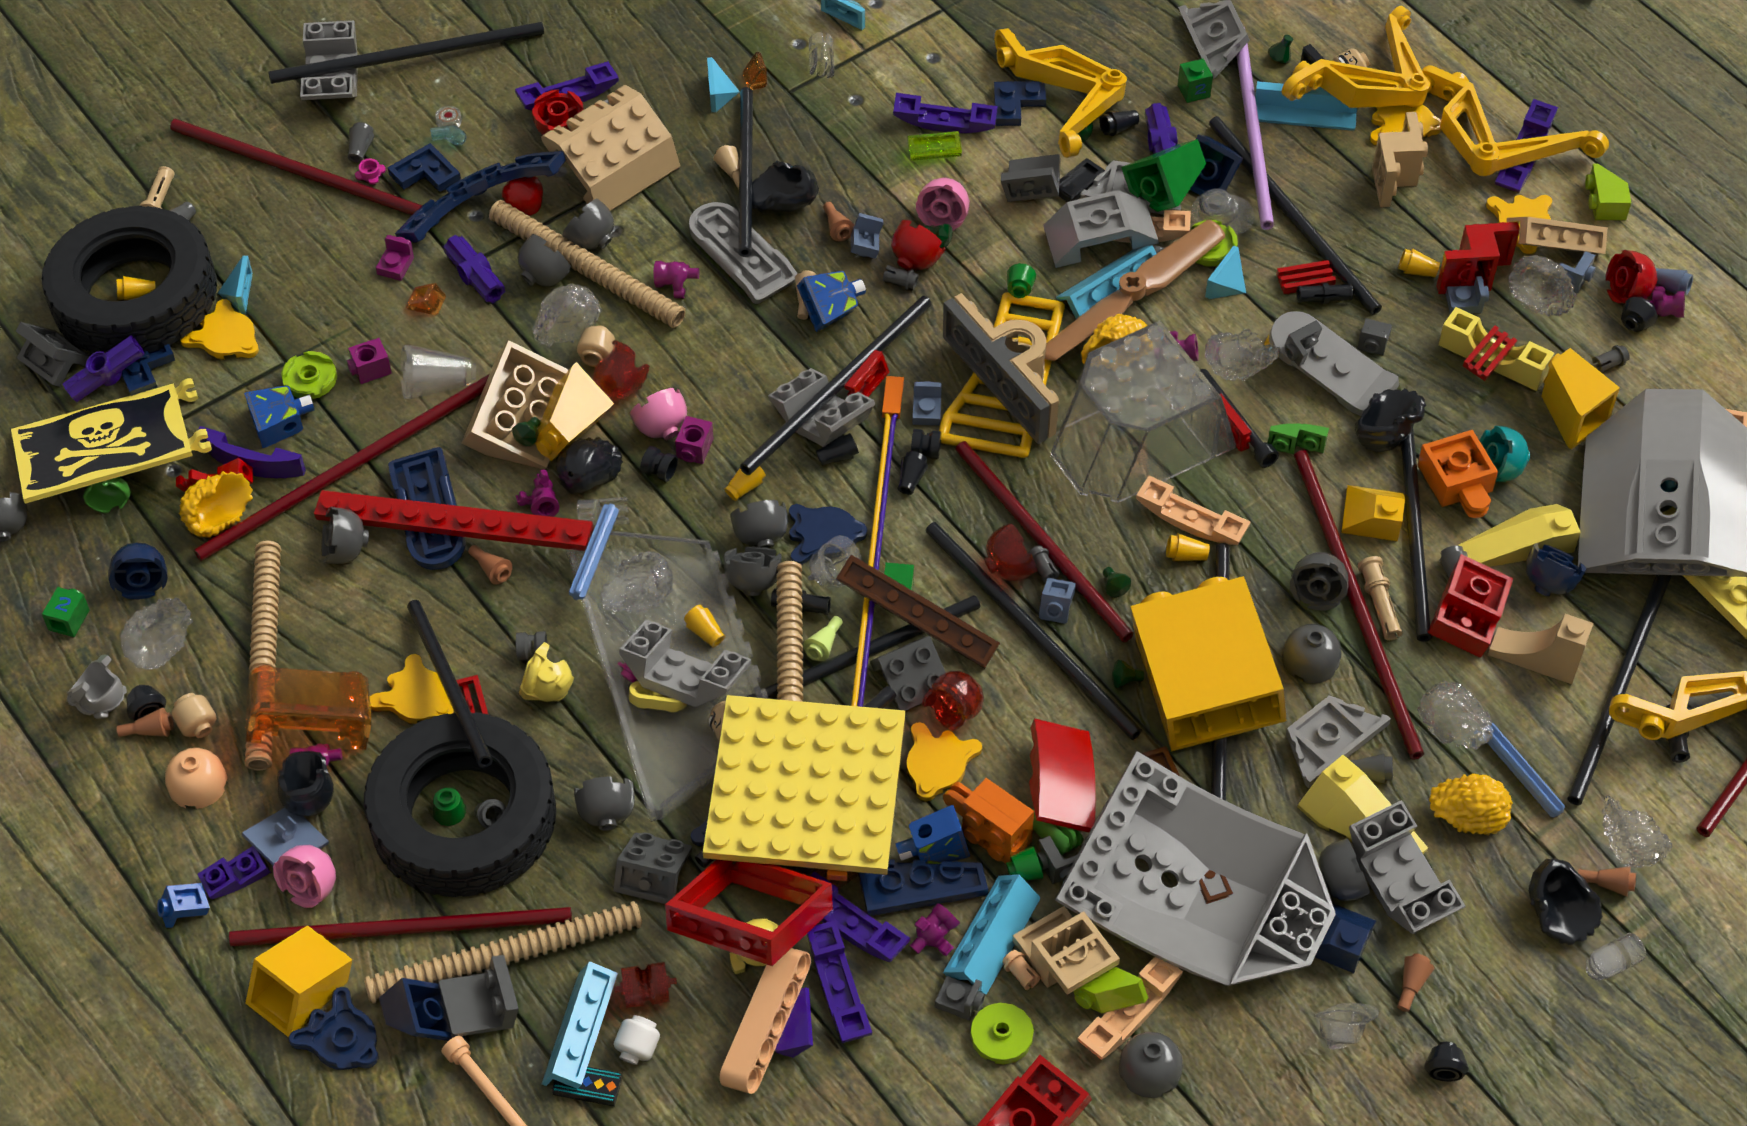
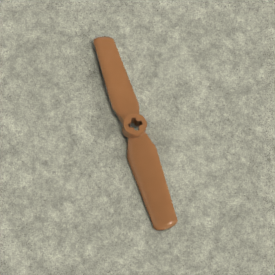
M1206 220L1146 260L1136 272L1124 274L1119 281V290L1098 301L1046 343L1045 359L1049 361L1059 359L1093 335V330L1097 328L1099 323L1108 317L1123 314L1133 301L1139 300L1145 294L1148 296L1169 285L1225 238L1223 229L1214 221Z

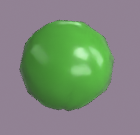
M117 477L86 486L83 498L85 503L93 510L109 513L115 506H119L122 509L127 503L131 491L127 481L122 477Z

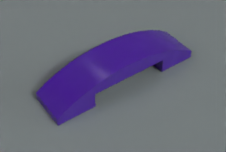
M607 61L585 68V76L542 88L539 82L516 88L515 93L527 110L533 109L535 106L534 101L537 97L551 90H559V93L567 94V91L573 92L580 97L582 102H585L611 88L619 81V77Z
M896 93L893 115L907 123L933 131L975 133L995 128L998 106L972 103L971 110L924 104L921 103V96Z
M1533 99L1516 140L1548 136L1558 107ZM1537 160L1500 170L1495 184L1520 193Z
M202 426L199 427V429H206L208 438L202 439L201 443L207 441L211 443L212 450L207 453L223 465L240 458L253 467V476L264 478H293L304 476L306 472L301 454L275 448L271 456L228 444L226 434Z
M815 871L810 875V877L829 882ZM832 884L833 910L821 921L826 923L836 920L841 937L868 954L891 962L909 943L910 937L887 921L883 924L879 923L839 895L838 887Z
M833 920L816 925L807 933L823 994L838 1036L842 1043L872 1035V1030L864 1005L860 1002L845 956V947L837 922Z

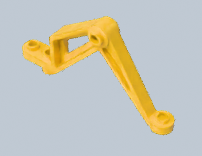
M1398 6L1389 14L1385 25L1395 73L1320 59L1311 65L1306 61H1302L1295 67L1292 75L1283 85L1282 95L1290 101L1300 99L1311 90L1321 87L1349 108L1407 105L1409 107L1421 106L1426 99L1430 82L1424 76L1402 32L1411 23V12L1403 6Z
M1010 29L996 30L994 40L997 49V61L1001 68L1009 67L1017 77L1088 94L1060 130L1058 144L1062 155L1065 158L1077 156L1082 148V140L1078 133L1112 105L1124 98L1127 82L1126 75L1120 70L1110 69L1064 45L1026 51L1025 47L1019 43L1015 34Z
M1431 65L1425 66L1422 69L1424 76L1430 82L1428 93L1449 101L1443 109L1440 129L1467 161L1471 170L1479 176H1489L1496 171L1581 148L1589 157L1599 158L1609 148L1607 137L1596 130L1496 143L1473 83L1469 82L1468 78L1460 72L1451 74ZM1463 112H1466L1479 143L1477 145L1472 142L1456 120Z
M1747 671L1683 676L1673 693L1670 708L1629 694H1619L1611 699L1609 715L1617 722L1639 729L1640 735L1646 739L1657 740L1661 737L1670 739L1747 709ZM1729 691L1734 693V695L1692 710L1687 709L1689 697Z

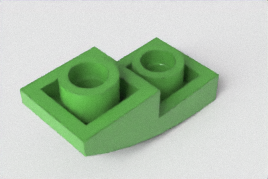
M1310 424L1274 425L1270 428L1267 443L1272 444L1279 452L1294 454L1296 446L1309 451L1324 453L1329 428Z

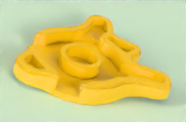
M1423 104L1416 107H1409L1407 105L1376 107L1378 110L1372 115L1371 122L1381 127L1371 132L1370 141L1372 144L1377 145L1379 133L1402 132L1406 112L1417 113L1418 122L1423 124V137L1427 136V138L1431 135H1437L1442 131L1440 129L1441 120L1434 116Z
M1517 195L1514 197L1513 203H1507L1499 197L1492 196L1486 202L1487 209L1497 217L1498 223L1507 222V218L1535 217L1551 220L1548 210L1552 205V198L1548 195H1541L1536 199ZM1518 236L1516 246L1523 253L1533 254L1537 251L1538 246L1518 244Z
M228 299L219 300L216 303L215 311L205 315V318L199 324L202 327L201 330L192 331L182 339L180 338L183 347L204 349L209 355L218 359H224L225 355L236 354V358H253L259 352L252 321L244 314L234 311Z
M411 654L406 658L405 667L402 671L388 676L387 682L392 688L390 691L375 693L369 697L368 701L370 709L374 711H391L400 719L412 724L438 715L454 714V710L437 673L425 668L421 657L417 654Z
M918 722L911 726V736L914 745L909 751L906 767L907 773H909L916 788L917 797L922 801H931L938 794L943 793V789L951 787L957 781L961 782L969 761L982 753L981 742L976 739L961 741L949 730L944 731L939 738H934L924 723Z

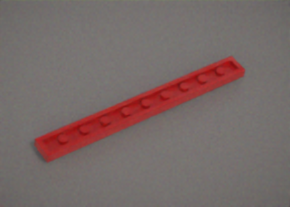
M321 490L314 511L316 520L330 521L331 517H325L329 507H337L356 513L365 526L578 551L586 550L594 530L592 521Z

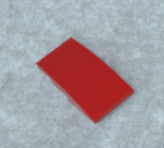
M1034 718L1030 727L1034 746L1030 753L1033 775L1029 781L1036 821L1089 833L1095 823L1096 813L1095 768L1089 731Z

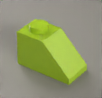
M1117 967L1110 969L1073 991L1074 998L1081 1007L1085 1009L1091 1008L1099 1013L1142 1004L1148 1000L1142 978Z

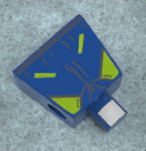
M844 271L807 276L797 285L816 332L853 312L858 306L856 297L866 293L863 281L858 279L849 282Z
M289 386L244 393L262 448H266L301 432L303 426L300 415L315 411L310 395L294 399Z
M954 805L911 822L909 828L913 838L895 843L901 861L919 855L920 860H924L926 864H941L942 861L952 862L970 857Z

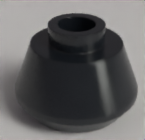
M1630 297L1625 301L1621 320L1628 330L1640 332L1652 327L1657 322L1656 308L1646 298Z
M138 685L127 696V715L133 721L160 708L165 709L166 706L165 697L149 685Z
M1453 1042L1438 1043V1046L1431 1049L1424 1065L1430 1077L1445 1082L1461 1080L1469 1071L1463 1051Z

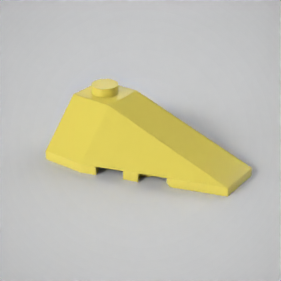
M1554 504L1528 509L1458 546L1463 547L1469 558L1492 567L1527 561L1528 555L1535 543H1538L1539 549H1542L1545 544L1565 553H1572L1575 551L1581 532L1572 510Z
M1342 755L1322 771L1299 802L1297 808L1320 828L1327 831L1332 829L1346 836L1345 839L1348 838L1352 842L1349 826L1390 806L1391 803L1362 770ZM1413 831L1411 835L1424 854L1428 847Z

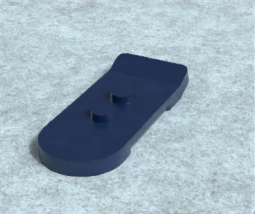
M441 447L389 462V472L396 499L457 506L446 459ZM404 530L407 546L413 560L425 569L439 570L447 568L457 562L465 550V537Z

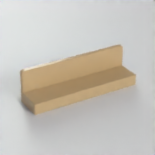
M1535 217L1507 218V222H1518L1520 224L1518 244L1577 252L1587 251L1592 254H1606L1608 227Z

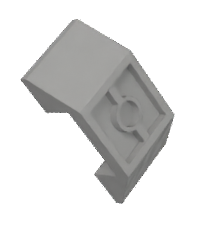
M355 21L304 23L303 44L306 64L358 55ZM358 68L301 78V100L357 97Z
M1120 190L1067 202L1043 225L1055 268L1081 262L1080 248L1129 237L1133 250L1159 244L1146 201Z
M810 368L809 370L802 371L798 377L790 382L780 385L768 397L787 422L829 382L826 375ZM859 392L847 396L845 400L835 395L797 433L824 447L866 420L875 406V402Z
M648 620L642 623L619 651V654L642 687L693 707H698L725 695L751 664V659L728 650H724L715 662L711 664L686 655L681 651L670 649L672 629Z
M1401 800L1350 825L1349 830L1358 865L1387 915L1414 934L1463 909L1465 904L1450 879L1443 883H1440L1411 835L1417 828V824Z

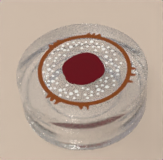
M443 106L436 111V124L440 129L449 131L461 125V112L457 107Z

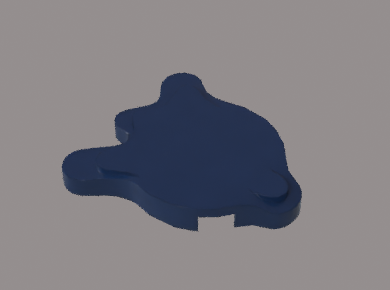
M793 504L789 508V516L795 522L789 531V538L792 541L801 542L792 551L791 561L801 565L816 557L832 558L844 555L847 548L851 545L854 546L867 536L866 525L841 508L821 507L811 509L800 504Z
M339 987L334 990L331 1011L313 1010L307 1027L295 1030L289 1036V1043L292 1048L304 1049L314 1053L322 1063L333 1069L371 1068L379 1059L376 1050L377 1035L375 1026L364 1012L354 1007L350 991L346 987Z

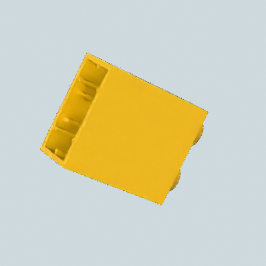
M1244 576L1231 580L1224 577H1213L1203 581L1197 589L1174 595L1168 592H1156L1145 597L1140 604L1130 606L1135 639L1171 751L1287 721L1284 688Z

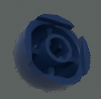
M132 543L121 547L113 555L109 565L108 578L110 586L114 591L116 588L122 592L123 597L139 600L154 596L155 591L161 586L163 589L167 583L168 572L164 557L155 547L145 543Z
M1538 543L1533 545L1526 561L1528 578L1536 585L1534 589L1545 596H1550L1551 593H1569L1582 579L1586 567L1581 562L1579 567L1572 563L1573 556L1552 546L1544 544L1543 548L1539 549Z

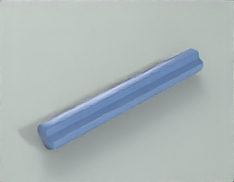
M605 504L602 507L569 589V595L574 600H583L586 597L619 513V509L614 504Z
M1489 722L1484 725L1480 731L1483 739L1550 817L1555 818L1560 815L1565 808L1560 799L1494 723Z

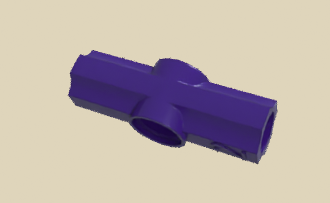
M1154 103L1149 108H1146L1145 119L1148 127V146L1150 152L1155 154L1178 145L1176 128L1171 126L1167 107L1161 105V103Z
M454 235L450 237L443 246L444 252L455 264L462 281L466 285L471 284L485 302L494 303L500 300L503 293H505V287L492 272L491 266L484 254L481 252L477 254L463 236Z
M130 335L106 353L101 351L93 353L87 359L86 367L66 380L63 386L71 398L78 402L102 384L105 386L115 384L119 381L122 370L141 358L145 353L136 339Z

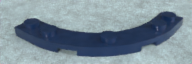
M563 151L541 152L518 156L515 158V163L502 167L500 163H496L481 169L446 188L448 193L436 202L431 199L403 224L395 235L396 237L410 240L412 243H417L426 237V233L430 228L438 224L446 213L468 198L481 195L488 188L510 180L541 175L546 177L553 176L559 172V168L567 159Z

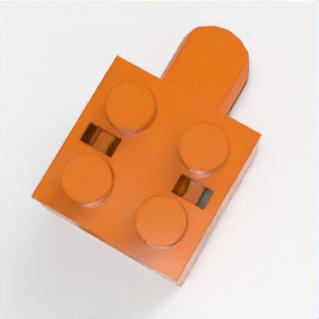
M1469 430L1423 444L1417 466L1440 505L1445 507L1460 502L1469 517L1481 518L1485 516L1491 503L1488 493L1493 492L1498 470L1475 432Z
M985 778L974 791L957 781L951 786L950 790L944 793L943 800L947 806L954 805L956 813L963 817L962 831L965 838L969 842L979 844L986 849L988 854L996 861H1002L1005 864L1010 862L1011 856L1025 850L1032 842L1034 811L988 778Z

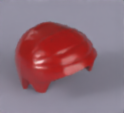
M536 176L510 180L502 188V197L506 204H510L512 207L524 212L525 215H534L541 208L543 185Z

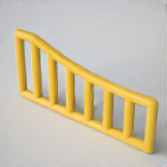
M1005 292L1001 297L993 327L995 328L1009 320H1026L1036 324L1041 330L1048 331L1047 343L1059 333L1065 304L1062 301L1033 296L1015 298L1009 292ZM1016 304L1053 311L1051 321L1009 314L1010 305ZM1018 336V338H1012L1018 339V342L1032 345L1030 339L1020 336ZM1044 359L1043 379L1045 386L1052 362ZM973 372L961 392L942 416L939 431H941V444L957 446L959 443L966 441L975 450L1020 458L1028 457L1033 438L1020 424L958 413L965 403L1007 410L996 397L973 394L978 384H984ZM952 423L1022 435L1020 446L949 434Z

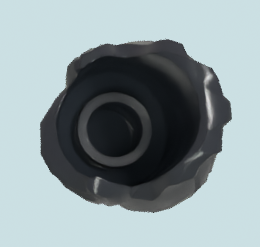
M301 751L291 753L283 760L282 769L278 770L277 775L278 796L282 805L289 812L299 816H313L325 810L330 804L334 793V784L326 767V758L320 752Z

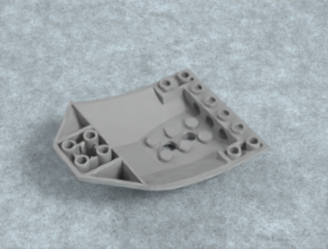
M1645 389L1586 437L1578 567L1580 562L1586 567L1585 573L1747 577V427L1703 389ZM1672 480L1677 483L1678 488L1674 492L1668 493L1661 489V484L1664 481ZM1670 505L1676 508L1677 511L1672 515H1664L1660 512V509Z
M1138 751L1134 754L1102 808L1055 901L1077 914L1084 911L1092 923L1127 943L1189 973L1227 986L1309 967L1336 915L1307 833H1300L1237 807L1190 783ZM1135 859L1145 860L1149 865V871H1139L1135 866ZM1209 870L1216 873L1212 879L1204 876ZM1170 872L1174 874L1177 879V885L1173 888L1166 887L1161 880L1163 873ZM1220 875L1225 876L1233 894L1227 898L1206 904L1199 880L1203 879L1210 896L1227 891Z

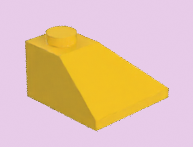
M1347 485L1341 533L1398 541L1403 522L1404 494Z

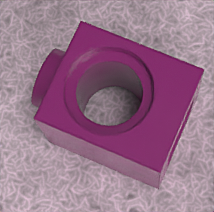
M380 338L348 348L351 359L346 360L351 375H357L360 384L392 374L389 358Z
M689 416L685 417L675 440L676 456L686 462L704 463L714 439L712 422Z

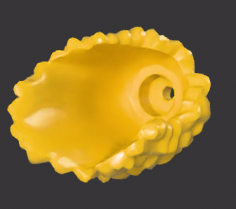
M1123 314L1108 317L1097 325V328L1093 330L1094 334L1090 336L1088 342L1083 346L1081 351L1082 363L1088 366L1093 365L1094 367L1102 364L1104 368H1110L1111 371L1116 369L1122 371L1126 368L1128 362L1140 360L1141 356L1146 355V352L1151 350V332L1147 324L1141 319Z
M224 471L220 475L208 476L207 479L198 480L195 485L187 489L180 500L179 514L181 521L188 527L189 532L196 536L205 538L217 536L219 533L224 532V529H229L235 522L240 521V517L246 509L245 506L253 499L252 495H250L253 491L250 487V482L244 478L242 473L230 472L227 474Z
M1463 774L1461 778L1447 779L1446 782L1439 783L1437 787H1432L1429 801L1431 803L1430 809L1435 811L1434 816L1445 819L1454 828H1457L1458 832L1463 831L1465 834L1471 832L1472 834L1484 835L1497 834L1511 820L1510 813L1513 802L1509 792L1504 788L1503 783L1492 779L1488 775L1470 774L1466 776Z

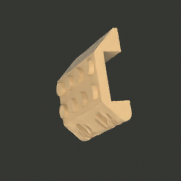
M623 85L615 90L614 93L612 92L607 95L610 105L599 100L595 105H591L576 114L574 118L568 119L566 123L569 130L558 125L554 130H550L541 136L549 152L563 151L567 159L566 162L587 190L583 197L585 202L588 204L598 198L610 211L680 167L671 134L643 95L627 85Z

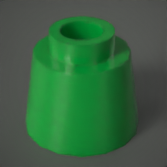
M1019 263L1012 265L1007 271L1008 292L1015 298L1028 296L1036 280L1035 270L1027 264Z
M453 788L439 790L433 798L434 819L439 824L445 826H453L460 823L466 815V806L460 794Z
M1033 846L1011 856V861L1006 862L1009 875H1020L1025 881L1043 879L1039 859Z

